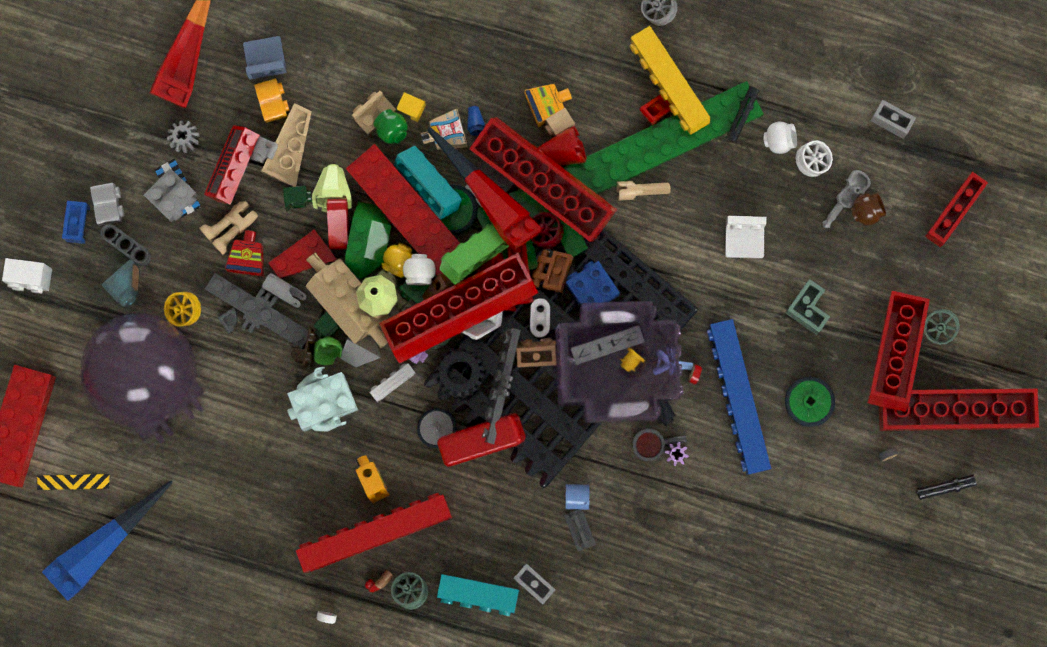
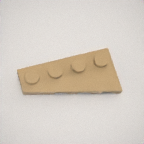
M294 103L275 142L278 144L276 153L272 160L267 158L261 172L292 187H296L312 111Z

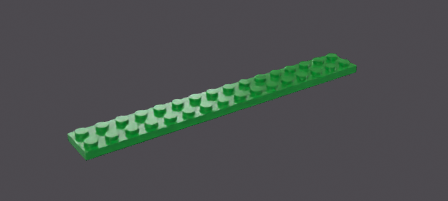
M747 81L701 102L710 116V124L691 135L681 127L679 123L681 120L678 115L672 116L587 156L585 163L570 164L564 167V169L596 194H600L616 186L617 182L627 181L728 133L740 108L739 103L743 101L748 91L749 84ZM755 100L754 109L750 111L745 124L764 115L757 100ZM521 188L509 193L514 200L530 213L529 216L531 218L542 212L550 213L547 208ZM483 207L478 208L477 218L483 229L487 224H492Z

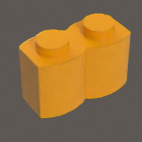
M275 78L254 85L266 123L288 117L287 112L290 109L287 100L283 101L281 94L285 92L281 82L278 83Z

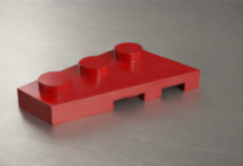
M314 229L268 264L277 276L283 279L313 268L307 262V259L314 253H317L325 264L335 262L337 259Z

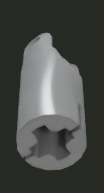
M272 273L267 276L262 285V288L297 308L301 304L292 296L301 300L306 299L305 293Z

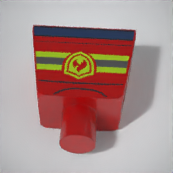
M245 231L243 241L234 240L225 267L227 272L264 277L263 245L255 242L256 232Z

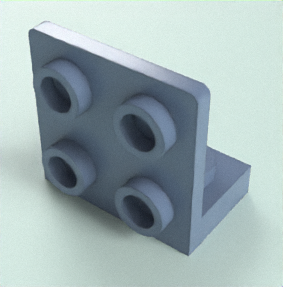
M280 36L243 43L247 63L246 73L250 80L287 73Z

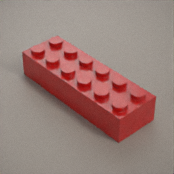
M891 291L867 403L906 412L910 402L930 299Z
M18 365L13 367L0 409L1 483L20 488L23 487L56 377Z

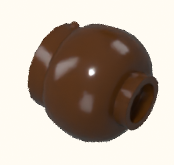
M866 193L858 196L854 201V207L851 208L855 221H860L863 225H874L880 221L881 217L886 216L885 206L878 193Z

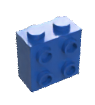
M593 261L589 262L583 267L584 270L579 274L577 271L567 277L568 281H566V286L586 316L620 294L599 261L596 263Z

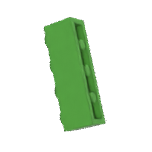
M487 224L480 233H474L467 242L460 243L451 253L447 252L441 258L442 262L439 270L456 285L508 248L509 245L500 237L493 224Z

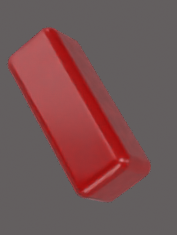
M511 413L502 416L495 423L497 435L494 444L486 443V437L482 438L484 429L486 428L489 431L490 422H483L440 437L437 440V445L444 465L451 467L517 446L524 442L526 436L518 414Z

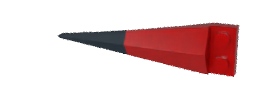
M428 126V133L463 177L500 237L513 250L541 232L542 228L529 216L530 213Z

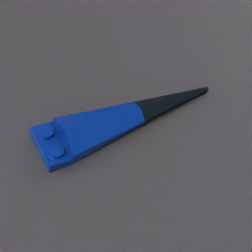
M169 481L57 557L54 562L42 571L67 601L84 588L119 544L172 485L173 481Z

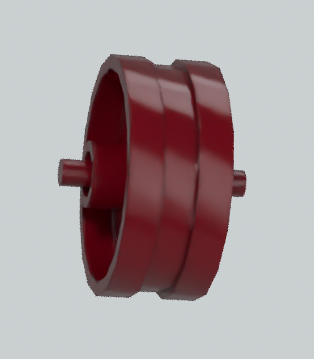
M542 212L533 216L532 219L537 224L542 221L539 224L542 230L531 241L542 249H550L558 245L564 235V227L558 218L548 212ZM550 218L551 221L548 224H546L545 220ZM555 222L558 223V227L551 228ZM542 235L540 242L535 240Z

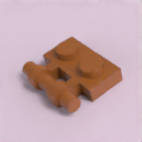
M543 249L541 256H538L537 259L538 266L536 272H533L532 275L533 283L536 288H539L540 282L544 281L542 286L544 289L562 293L573 256L554 251L552 258H550V251ZM549 265L547 273H543L545 266Z

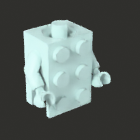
M325 367L316 368L313 373L306 376L297 385V390L287 393L293 407L288 409V414L291 420L298 419L299 425L304 432L310 429L328 432L346 424V421H340V417L358 411L345 375L342 372L328 377V374L322 375L321 373Z

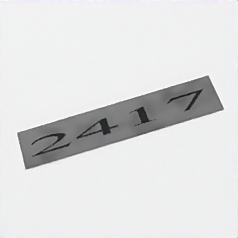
M636 326L573 347L571 351L575 363L578 365L643 343L644 339L640 327Z

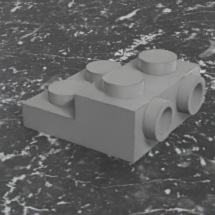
M170 168L144 196L172 222L173 220H178L183 215L182 211L187 206L191 207L196 202L198 194Z

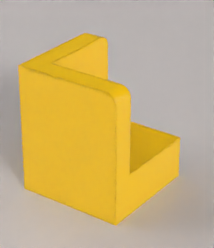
M404 92L397 110L409 115L411 120L418 122L426 104L425 101Z

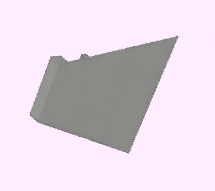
M371 335L356 344L348 337L340 359L356 368L381 358L378 344Z

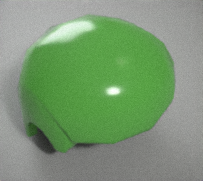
M324 337L314 345L313 357L317 364L332 365L335 358H340L342 355V344L335 338Z

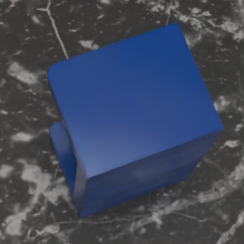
M67 201L62 239L66 242L85 244L86 240L83 238L86 212L90 210V206L87 203Z

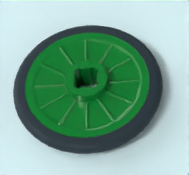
M451 184L450 186L460 195L462 200L458 210L442 218L441 221L452 234H459L473 225L477 217L478 207L475 197L469 190L461 185Z
M803 377L796 380L788 388L785 396V407L789 416L796 423L806 427L819 426L831 417L835 408V396L831 387L825 381L816 377ZM809 397L814 400L811 406L806 403Z

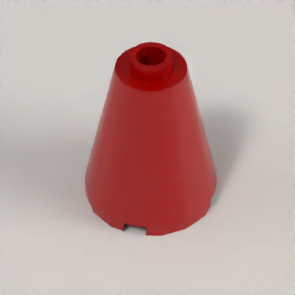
M575 126L566 129L537 147L559 165L586 162L584 145L579 137H576L580 134Z

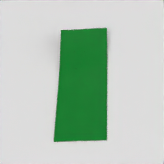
M558 218L564 227L561 243L567 254H571L574 257L588 249L583 237ZM555 222L553 227H558V223Z

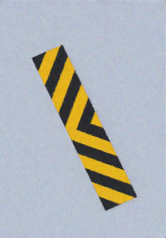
M109 474L37 476V490L109 489Z

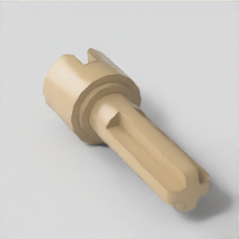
M620 181L616 185V191L619 193L617 199L618 201L634 200L636 196L669 194L670 184H635L633 181Z

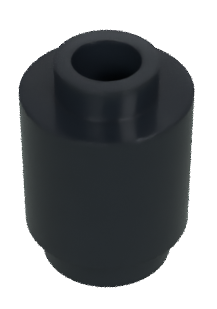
M663 396L650 403L652 407L650 410L659 425L667 426L675 421L673 417L676 414L668 400H665Z

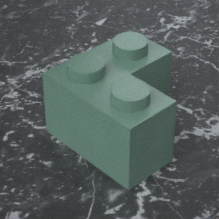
M809 279L785 312L816 335L830 318L829 315L814 306L825 289Z

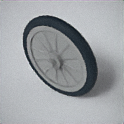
M433 408L426 411L419 419L417 425V433L420 440L430 448H438L437 440L440 437L457 431L455 418L449 411L442 408Z

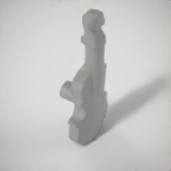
M860 170L851 172L848 179H846V187L842 188L836 197L838 203L828 214L827 220L822 222L824 228H830L831 223L836 219L843 207L851 208L860 193L865 194V191L870 187L871 181L864 172Z

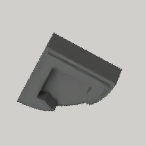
M234 307L218 317L228 334L234 330L237 324V312Z

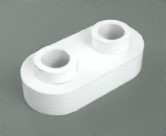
M536 299L531 304L530 330L535 337L542 338L549 333L550 305L544 299ZM543 306L544 311L538 312L537 307ZM542 325L544 329L539 332L536 330V327Z

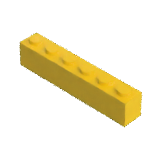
M649 26L633 35L629 45L634 55L638 54L641 60L639 62L643 69H648L651 74L649 77L654 85L657 84L661 89L659 90L660 95L670 103L669 108L673 115H678L681 121L679 123L683 130H687L691 135L710 124V116L652 28Z

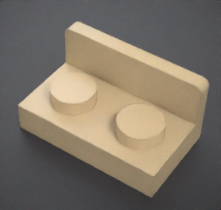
M381 91L378 93L373 92L363 106L360 104L353 110L352 117L367 135L376 129L373 124L380 113L387 109L396 112V109L384 97Z

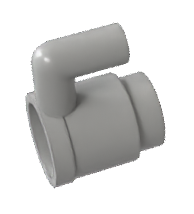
M259 136L250 158L264 164L265 159H273L278 144Z

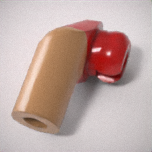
M386 570L376 582L369 579L365 584V588L372 593L378 591L388 584L393 575Z

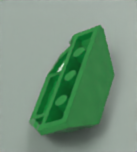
M358 202L345 255V265L357 279H364L384 263L383 256L388 247L392 227L377 205Z

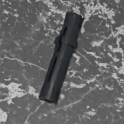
M752 86L748 87L743 101L739 103L740 108L725 137L726 139L737 143L748 115L754 109L753 105L760 92L759 89Z
M974 474L958 479L954 477L950 481L917 488V495L919 500L954 491L958 493L962 489L977 486Z

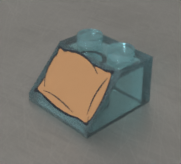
M130 259L101 284L115 301L123 307L125 305L129 306L136 300L135 296L138 295L140 267Z

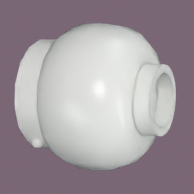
M785 122L772 123L768 127L767 132H764L765 146L777 154H783L792 148H796L797 134L794 124H787Z
M412 254V258L407 259L403 265V274L407 278L406 284L431 285L436 270L434 262L428 259L426 254Z

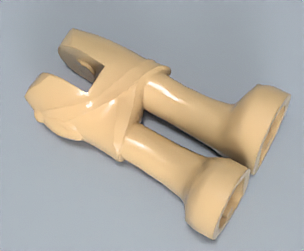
M246 201L234 205L231 211L213 226L202 225L199 228L222 255L227 252V246L237 234H242L258 217L255 211L250 212L244 218L240 216L249 207ZM230 224L234 225L223 236L216 239V237Z

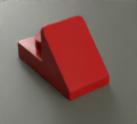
M658 95L639 109L640 113L652 126L671 111L669 108L670 103L668 100H664L661 95Z

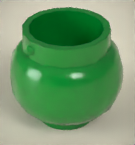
M387 109L380 113L374 121L373 126L383 142L388 144L400 143L405 139L408 124L401 114Z

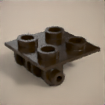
M311 327L308 329L305 350L294 349L291 352V357L306 369L313 363L314 357L311 350L317 341V335Z

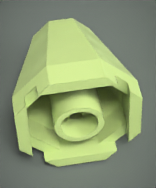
M330 164L323 168L312 194L313 208L318 209V206L322 207L323 212H327V199H347L348 209L352 208L351 194L343 168L336 164Z
M382 275L365 278L356 291L359 308L372 317L389 314L398 301L395 284Z

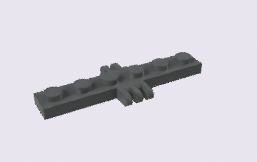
M215 273L205 290L245 314L242 318L245 322L241 328L246 329L251 324L248 332L252 333L255 328L259 329L263 325L297 347L304 348L308 330L273 309L279 297L274 296L270 301L272 293L268 291L264 297L263 294L266 291L264 288H261L257 296L253 297Z
M507 329L502 337V343L504 344L498 355V369H496L491 381L493 387L489 390L490 404L485 411L486 422H490L489 431L485 428L482 438L486 437V443H495L497 435L495 423L500 419L505 397L509 396L510 393L508 392V389H511L509 382L513 380L510 374L521 331L518 329Z

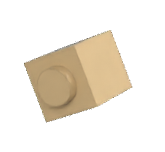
M566 108L547 118L546 126L544 127L550 136L553 135L555 137L566 129L575 126V122Z

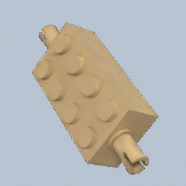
M317 253L312 254L307 259V262L317 273L307 283V289L354 344L371 335L380 348L385 346L388 342L380 329L379 323L387 320L389 315L372 317L359 308L356 291L362 283L341 259L330 265H325Z

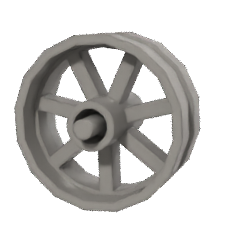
M642 0L641 11L644 17L654 25H666L676 16V0H671V5H665L668 0H662L661 2L660 0L651 2L652 0ZM652 5L653 8L647 11L648 6ZM655 12L654 18L651 19L648 15ZM659 14L664 16L663 18L658 19Z

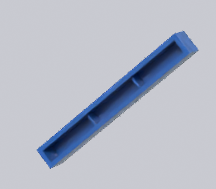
M733 319L710 324L707 335L709 341H713L712 355L719 364L716 370L718 377L723 380L724 385L721 386L723 397L727 396L728 404H726L728 416L732 415L733 423H731L732 433L737 435L738 441L735 442L737 452L742 454L743 460L740 461L742 471H746V474L750 475L770 470L771 465Z

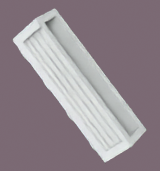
M408 363L402 364L397 372L393 371L389 378L381 380L380 385H375L371 388L370 393L377 403L416 374Z

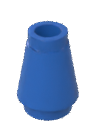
M472 106L468 108L467 130L470 132V135L478 136L486 125L479 107Z

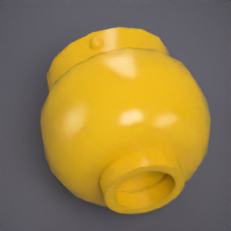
M403 243L391 245L384 253L382 268L393 275L404 278L403 265L407 259L412 258L413 249Z

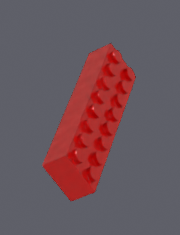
M497 117L489 120L470 147L472 152L590 242L598 237L617 211L610 203Z
M375 144L372 145L351 163L346 170L418 254H426L427 258L434 262L435 274L437 276L443 274L439 270L442 262L441 258L447 252L451 253L460 242Z
M517 253L379 323L392 353L400 364L538 294V291Z
M1038 389L912 390L906 412L879 406L880 431L1039 428Z
M435 493L428 496L427 501L421 502V500L409 503V508L403 509V507H398L391 510L392 514L388 516L380 514L373 517L372 522L361 521L354 524L355 528L351 530L346 527L336 531L337 535L335 536L325 535L317 538L318 542L314 544L309 541L299 545L300 549L296 550L303 572H312L453 518L445 496Z

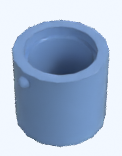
M566 484V509L589 510V485Z

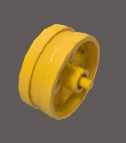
M173 293L165 301V317L174 326L192 325L200 317L201 305L193 293ZM179 295H184L182 303L178 298ZM186 314L190 317L189 321H186ZM180 315L182 323L177 320Z

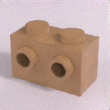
M550 338L541 339L540 342H532V340L526 339L521 340V343L517 344L518 367L557 365L556 341H552Z

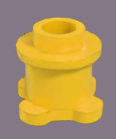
M628 348L629 352L627 355L620 359L622 361L620 366L628 372L631 370L635 372L636 366L640 362L644 363L645 360L634 350Z

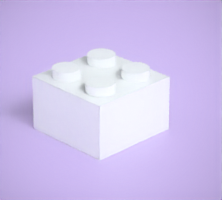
M6 258L2 281L13 290L24 291V288L33 293L42 294L43 291H49L52 268L44 263Z

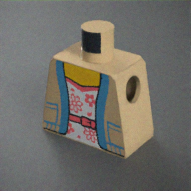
M457 109L429 121L430 127L454 148L467 147ZM428 131L421 133L423 144L435 142L436 149L442 150Z

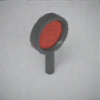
M644 429L635 435L632 441V449L639 459L651 462L657 460L663 454L665 446H669V444L676 445L677 442H680V444L687 443L686 435L663 439V436L658 431Z

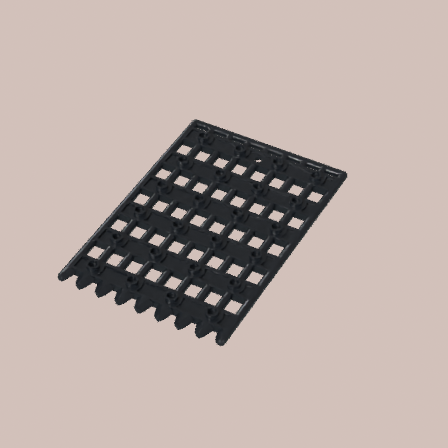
M604 228L599 235L601 237L598 240L595 239L590 242L583 237L588 249L582 252L584 256L574 268L570 267L568 276L576 271L579 274L590 260L594 263L599 261L606 273L614 279L612 282L616 288L621 285L628 291L617 306L610 301L590 315L586 316L584 314L576 322L568 315L578 304L576 299L573 297L562 310L554 303L561 295V292L553 291L547 297L540 291L544 281H541L539 288H536L538 294L533 296V301L544 299L550 305V329L545 337L537 339L529 332L530 319L524 326L514 319L526 305L531 309L532 303L516 305V311H510L509 314L504 310L502 312L501 326L495 329L484 342L480 339L475 340L464 335L453 348L454 350L458 348L469 349L480 358L484 368V383L490 375L494 376L499 365L498 355L489 347L507 329L521 330L518 343L526 339H530L532 342H540L541 339L549 338L555 330L564 337L557 345V365L539 366L527 380L518 373L523 367H518L517 363L512 367L510 376L513 377V380L509 382L511 389L508 390L514 396L503 407L501 417L508 415L520 400L529 407L520 417L522 426L534 413L543 419L532 434L523 428L526 436L525 441L515 446L510 456L513 463H519L525 458H529L525 468V473L529 476H533L543 470L544 472L540 479V486L542 488H546L655 362L659 357L657 352L659 350L664 351L698 311L694 304ZM607 241L616 248L613 252L604 246ZM542 248L535 254L536 259H538V256H541ZM545 249L550 251L549 257L552 258L553 251L550 249ZM621 253L630 260L628 264L619 258ZM549 265L545 266V274L547 273ZM635 266L644 272L642 277L633 270ZM621 271H625L627 273V276L625 278L620 277L619 274ZM650 278L659 285L657 289L648 283ZM565 282L563 291L567 289L570 292ZM664 291H667L674 297L671 302L662 295ZM635 297L643 305L630 318L622 310ZM679 303L688 309L686 314L676 307ZM538 306L537 311L543 312L544 307ZM650 310L657 318L645 330L637 322ZM596 314L603 322L593 334H590L583 326ZM664 322L672 330L660 343L652 334ZM609 326L617 333L639 326L644 342L632 346L631 349L636 353L640 351L647 359L636 372L632 370L628 372L620 366L622 363L620 358L611 353L591 360L593 363L581 376L572 369L576 365L574 357L565 363L558 355L569 343L576 347L597 340ZM466 363L459 371L451 366L448 376L453 383L464 384L468 381L464 376L471 368ZM600 367L608 375L595 388L587 380ZM436 370L424 381L425 387L431 388L437 384ZM545 371L554 379L541 393L533 384ZM615 380L622 388L610 401L602 392ZM561 384L568 392L555 405L547 397ZM441 388L439 389L437 395L440 400H446L451 397V395L449 396L442 391ZM478 390L473 395L466 396V398H455L452 410L455 413H460L470 407L471 410L467 416V423L469 425H475L483 419L486 422L485 411L490 404L489 395L486 396ZM575 396L583 404L572 417H569L562 409ZM590 409L597 417L585 430L577 422ZM550 425L558 433L545 447L537 438ZM565 438L572 446L559 459L552 451Z

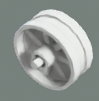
M817 140L806 143L796 153V164L799 170L809 177L823 174L832 165V153L829 147L821 141ZM818 164L823 167L820 172Z

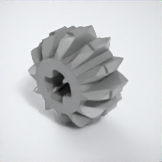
M181 120L179 121V126L173 123L174 130L168 129V133L171 135L167 137V140L172 141L169 144L170 147H176V152H180L182 149L184 153H187L188 147L194 150L192 144H198L199 141L195 138L200 137V134L195 132L197 127H191L189 121L184 125V122ZM184 134L187 138L183 140L180 135Z

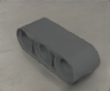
M112 224L102 227L101 236L106 242L140 266H146L150 263L152 256L147 249ZM110 230H115L114 237L107 238V233ZM125 241H130V247L123 250L122 244ZM140 252H145V259H143L142 261H138V254Z

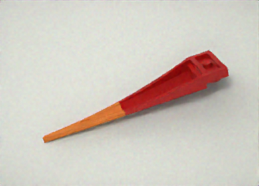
M211 0L195 1L155 75L150 94L186 108L193 91L198 57Z

